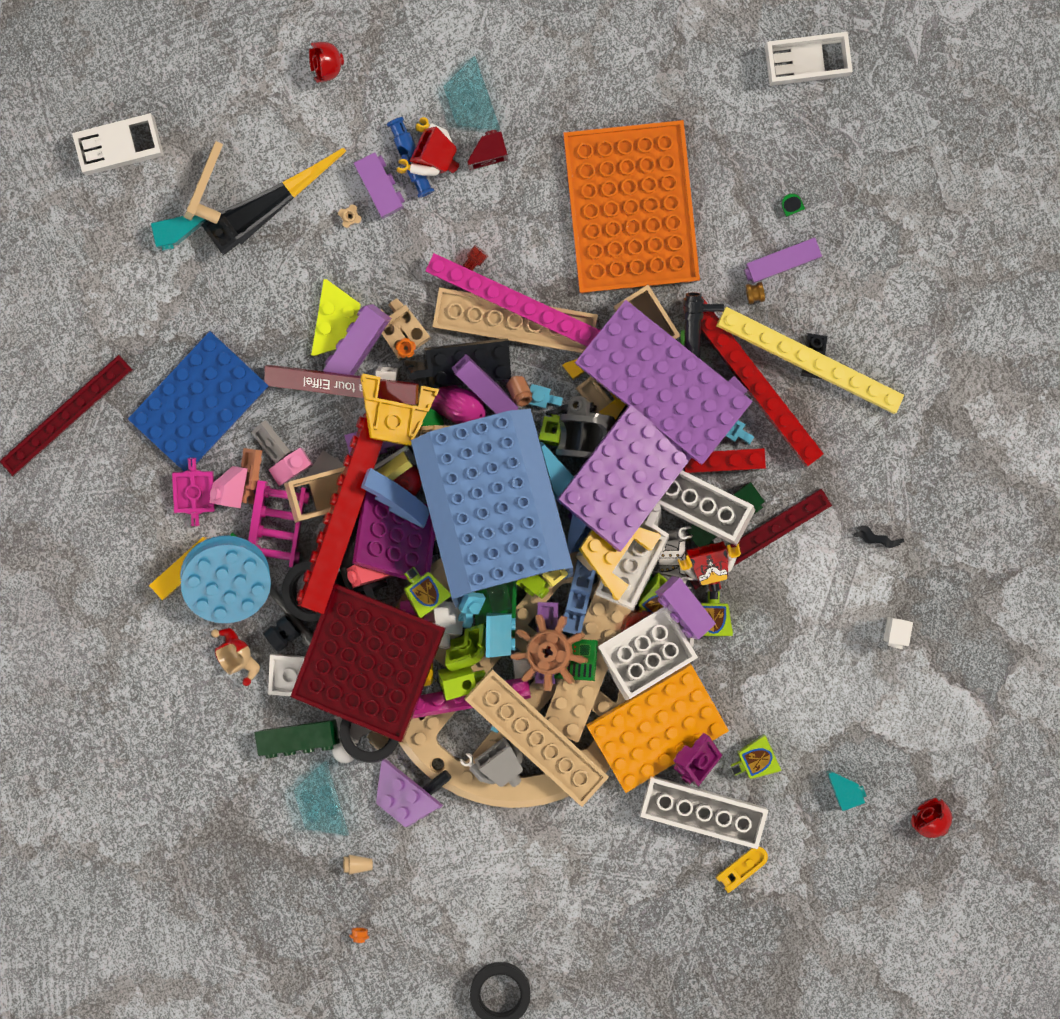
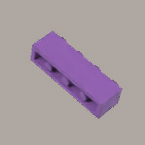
M373 304L363 306L357 313L359 317L355 323L352 322L347 328L345 338H342L337 343V350L334 355H330L326 360V367L323 371L355 375L392 318Z

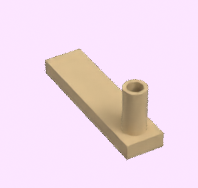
M215 141L184 215L186 219L192 220L193 216L197 215L217 224L220 218V212L199 203L223 144Z

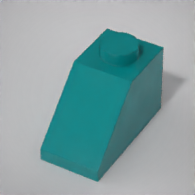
M831 770L827 771L828 778L842 811L865 803L864 797H867L863 786H859L857 782Z

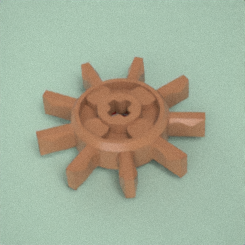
M541 614L535 615L539 632L531 636L526 631L518 629L516 634L528 642L526 652L511 654V659L521 660L527 658L531 665L521 680L523 682L529 681L536 672L544 674V691H551L553 674L560 673L568 684L575 683L567 667L571 661L577 663L588 662V658L582 655H574L572 644L581 641L585 634L576 633L567 638L562 633L567 623L566 616H560L554 630H547L543 616ZM550 649L553 655H549L546 650Z

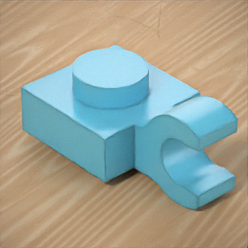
M531 384L532 401L529 403L530 405L545 409L547 403L557 406L562 405L563 398L550 395V388Z
M739 420L726 434V437L734 442L739 437L746 443L751 444L754 436L743 430L746 424Z
M472 592L463 596L458 607L461 612L458 621H464L462 627L470 628L472 626L473 614H479L486 599L483 593Z

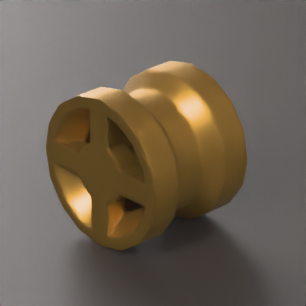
M758 282L756 285H745L749 304H753L754 301L765 302L762 282Z

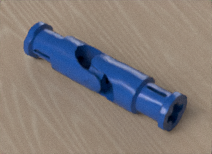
M399 117L388 122L387 126L393 132L395 137L393 140L402 159L407 160L411 165L410 159L416 146L410 132L406 130L403 123L404 118ZM407 170L411 182L415 184L418 191V198L425 197L435 191L434 188H431L427 176L413 174Z

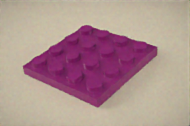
M366 491L360 509L352 564L406 580L408 579L404 574L413 567H415L420 576L427 572L430 573L435 541V532L430 513L425 527L421 528L389 511V506L375 499L376 495Z

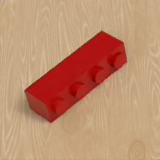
M765 448L713 451L702 465L691 458L683 470L687 473L766 469Z

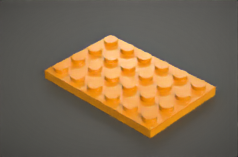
M691 663L586 725L625 793L649 780L650 776L654 777L674 765L673 760L677 753L685 745L692 748L695 741L703 733L710 736L713 741L729 731Z

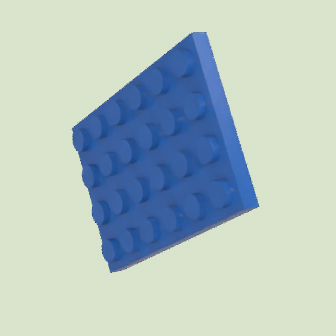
M209 331L128 420L177 466L186 471L188 470L187 458H196L197 464L269 386L219 338Z

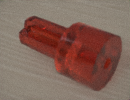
M474 245L466 255L468 259L462 266L473 271L477 265L481 266L488 258V254L477 245Z

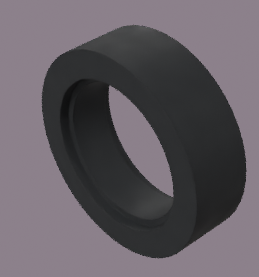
M309 560L295 565L288 571L282 584V598L287 609L295 617L304 621L314 622L319 621L321 614L297 606L299 601H296L297 582L306 570H310L312 562ZM338 571L335 583L345 587L343 578Z
M342 718L340 724L341 743L346 752L354 759L365 763L379 762L389 757L396 749L399 741L391 738L379 750L369 752L359 749L353 743L350 736L352 722Z
M507 962L488 964L478 971L471 984L470 1001L473 1010L481 1019H520L530 1003V984L523 971L513 964ZM494 975L509 976L519 986L520 999L516 1006L507 1012H494L488 1009L481 999L480 991L482 985L488 978Z

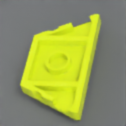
M327 279L323 280L312 356L337 350V343L342 338H345L347 328L352 322L355 323L359 317L357 313L361 307L359 302Z

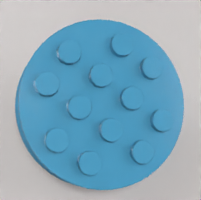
M224 535L206 539L191 549L181 566V592L184 601L196 615L211 622L234 623L244 620L255 614L264 605L270 593L271 578L265 555L252 542L240 537Z

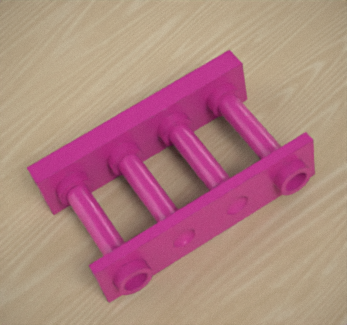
M258 480L248 541L256 545L265 557L289 560V567H294L295 564H299L300 552H297L302 521L296 522L294 533L264 528L261 525L262 517L269 516L294 520L292 512L270 509L264 506L265 498H269V496L288 499L285 490L272 489L270 486H267V481ZM304 487L301 488V493L295 492L297 501H299L301 515L304 512L305 504L309 503L310 492H307V488ZM267 536L293 541L291 553L261 548L258 545L259 537Z

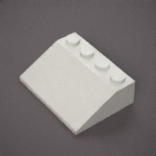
M667 607L659 609L598 646L610 674L625 700L631 699L698 658L678 623L671 618V612Z

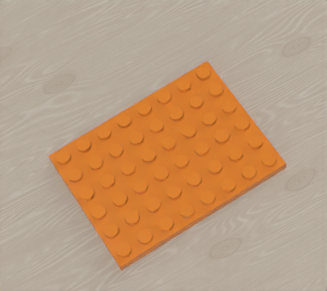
M684 120L563 132L579 292L589 293L645 287L647 285L657 286L700 281Z

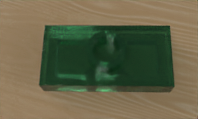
M506 583L487 588L493 613L513 609Z

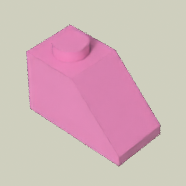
M299 448L272 466L269 472L280 487L313 464L303 448Z
M232 466L213 482L209 503L241 508L247 468Z

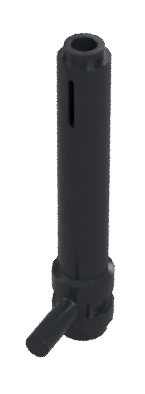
M690 292L686 293L683 299V305L685 306V310H683V319H685L684 347L700 359L703 312H724V304H704L701 293Z

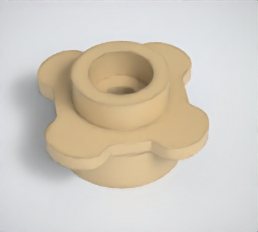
M350 205L347 209H340L338 215L343 220L342 225L346 228L361 222V216L358 215L355 205Z

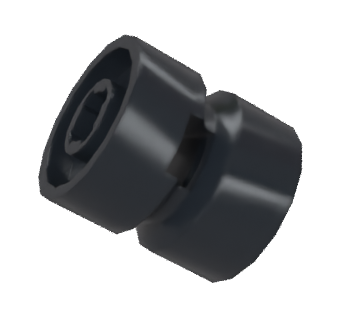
M284 615L276 621V626L271 625L263 632V635L277 652H280L288 646V641L293 642L301 633L290 619ZM284 630L286 634L283 635L280 631Z

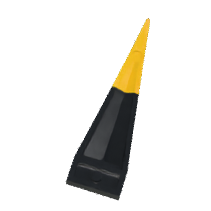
M341 148L284 182L219 211L221 215L217 224L206 220L201 226L220 252L225 255L239 243L242 245L346 152L345 148Z

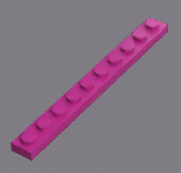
M433 253L425 272L586 347L601 331Z

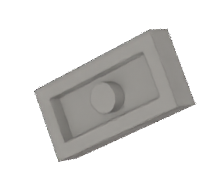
M266 420L251 432L275 464L290 452Z

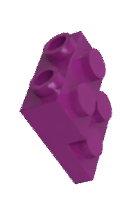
M703 733L695 741L692 748L685 745L677 753L673 760L676 764L674 769L682 775L681 779L689 785L693 783L699 787L720 760L722 754L710 736Z

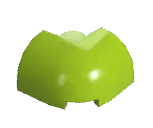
M484 624L465 629V636L450 640V649L446 650L445 665L450 671L455 672L465 669L481 661L486 651V627Z

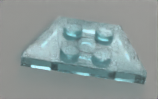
M474 56L443 87L455 123L461 127L500 131L501 129L480 68Z
M326 760L293 790L305 829L348 836L350 833Z

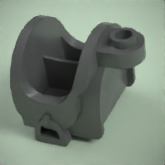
M581 396L572 397L568 403L567 414H560L561 437L559 446L556 449V455L588 459L615 424V418L609 415L589 413L590 402L587 398Z

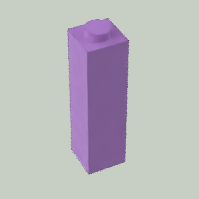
M812 238L747 263L744 273L747 280H751L752 284L817 260L822 257L816 239Z
M467 354L452 367L455 375L496 414L519 408L512 398Z

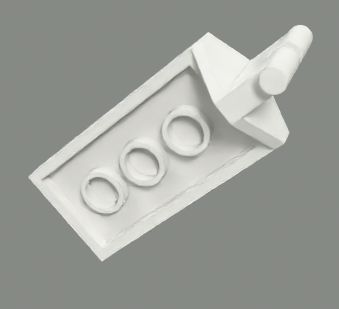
M656 504L647 520L640 526V528L661 535L654 548L648 551L633 540L612 571L613 574L628 584L620 599L616 601L602 581L596 591V595L632 611L634 610L669 539V534L659 528L662 523L660 504Z
M270 654L268 695L291 696L305 656Z

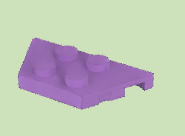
M382 760L376 804L404 827H409L419 819L428 816L431 812L442 808L443 805L388 760Z

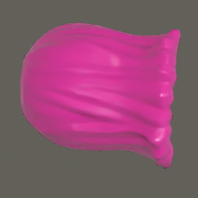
M457 385L439 387V392L431 404L432 410H435L439 415L445 416L456 424L483 418L486 415L484 402L474 392L459 388Z

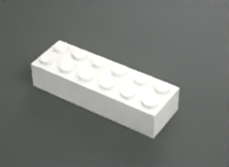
M683 470L658 502L661 509L736 546L755 512L752 504Z
M650 776L640 810V817L758 849L768 814L766 807L655 776Z

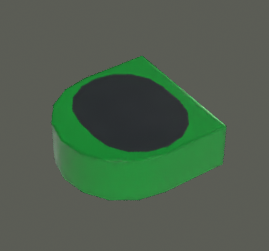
M788 194L782 200L781 205L786 217L805 210L801 198L796 194Z

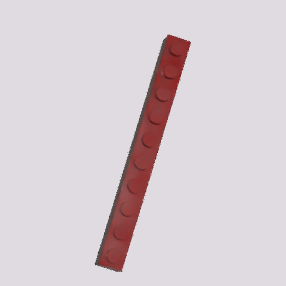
M703 312V319L701 320L702 334L736 378L748 390L747 392L805 467H808L824 455L732 334L716 326L719 321L718 316L714 312Z
M366 413L363 414V417L360 416L357 421L356 436L353 435L350 441L351 452L344 459L343 466H345L343 474L340 473L336 482V485H338L337 492L333 493L330 499L332 506L330 512L325 514L323 520L325 524L324 530L318 534L316 543H319L317 550L312 552L310 570H306L303 577L305 585L303 590H299L296 601H299L297 606L320 614L325 612L366 490L361 488L365 474L369 468L374 469L383 444L382 440L370 438Z

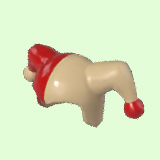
M231 628L212 630V637H225V642L215 648V655L219 664L229 675L241 669L248 670V676L243 679L242 683L244 686H249L251 680L259 672L260 666L251 657L248 645L240 640Z

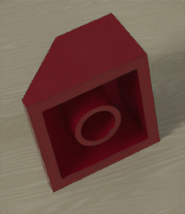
M497 130L485 132V136L480 138L467 161L469 171L508 161L502 132H497Z

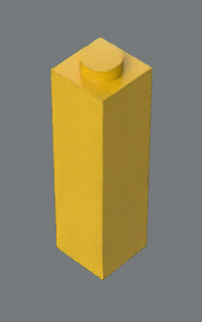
M202 537L149 585L161 600L167 599L181 586L180 571L185 557L192 548L206 540V537Z

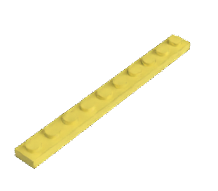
M728 307L724 308V312H722L716 325L893 414L897 413L904 397L903 394Z

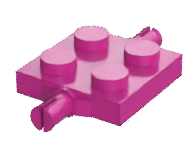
M187 458L188 470L172 473L174 513L191 514V526H200L199 514L215 511V504L209 503L214 474L213 471L197 470L196 458Z

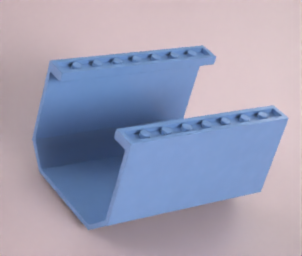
M531 409L510 410L433 430L411 440L448 586L456 608L459 607L464 595L474 591L564 569L568 575L563 579L573 577V565Z

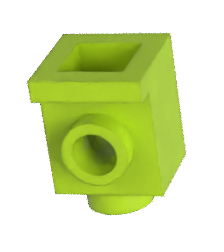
M544 416L539 440L543 444L559 446L561 437L560 416Z
M539 575L520 579L516 582L521 588L526 586L523 590L532 597L536 594L543 599L549 592L548 588L550 585Z

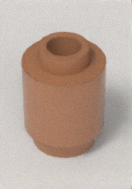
M522 376L510 378L506 387L513 402L520 407L528 405L532 401V392L525 378Z

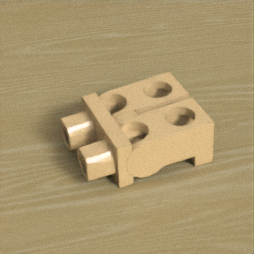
M396 298L388 304L394 313L389 316L392 319L382 332V335L401 361L404 358L398 355L396 344L405 338L403 333H406L408 338L415 343L416 349L429 341L431 337L408 307Z

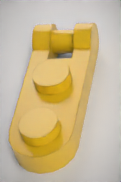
M758 846V849L750 848L726 869L718 873L715 878L722 882L725 886L724 889L727 893H730L765 865L768 860V854L763 847ZM731 873L736 877L733 881L727 877Z

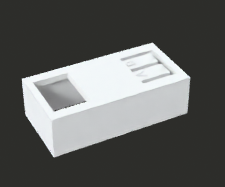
M848 32L769 41L765 45L770 86L850 76L853 72ZM841 43L844 69L825 71L822 45ZM791 50V52L773 54L775 51ZM792 62V64L774 66L776 63ZM794 74L791 76L776 77L777 75Z
M151 113L72 133L81 170L86 176L164 156L155 118ZM149 123L155 148L136 152L130 127ZM102 146L100 149L84 152V150ZM105 158V160L98 161V162H95V163H91V164H88V163H87V162H89V161H93V160Z

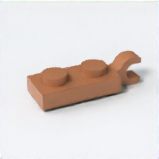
M243 448L241 468H247L241 503H247L248 497V503L254 504L255 494L253 490H256L259 480L262 450Z

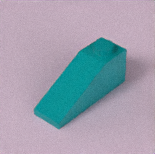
M194 215L192 220L181 216L151 223L156 247L162 249V251L174 249L175 245H179L201 227V224L206 219Z

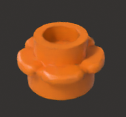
M403 338L396 344V350H398L397 353L400 357L410 358L414 355L416 345L409 338Z
M352 928V934L349 937L355 943H364L366 939H369L368 929Z

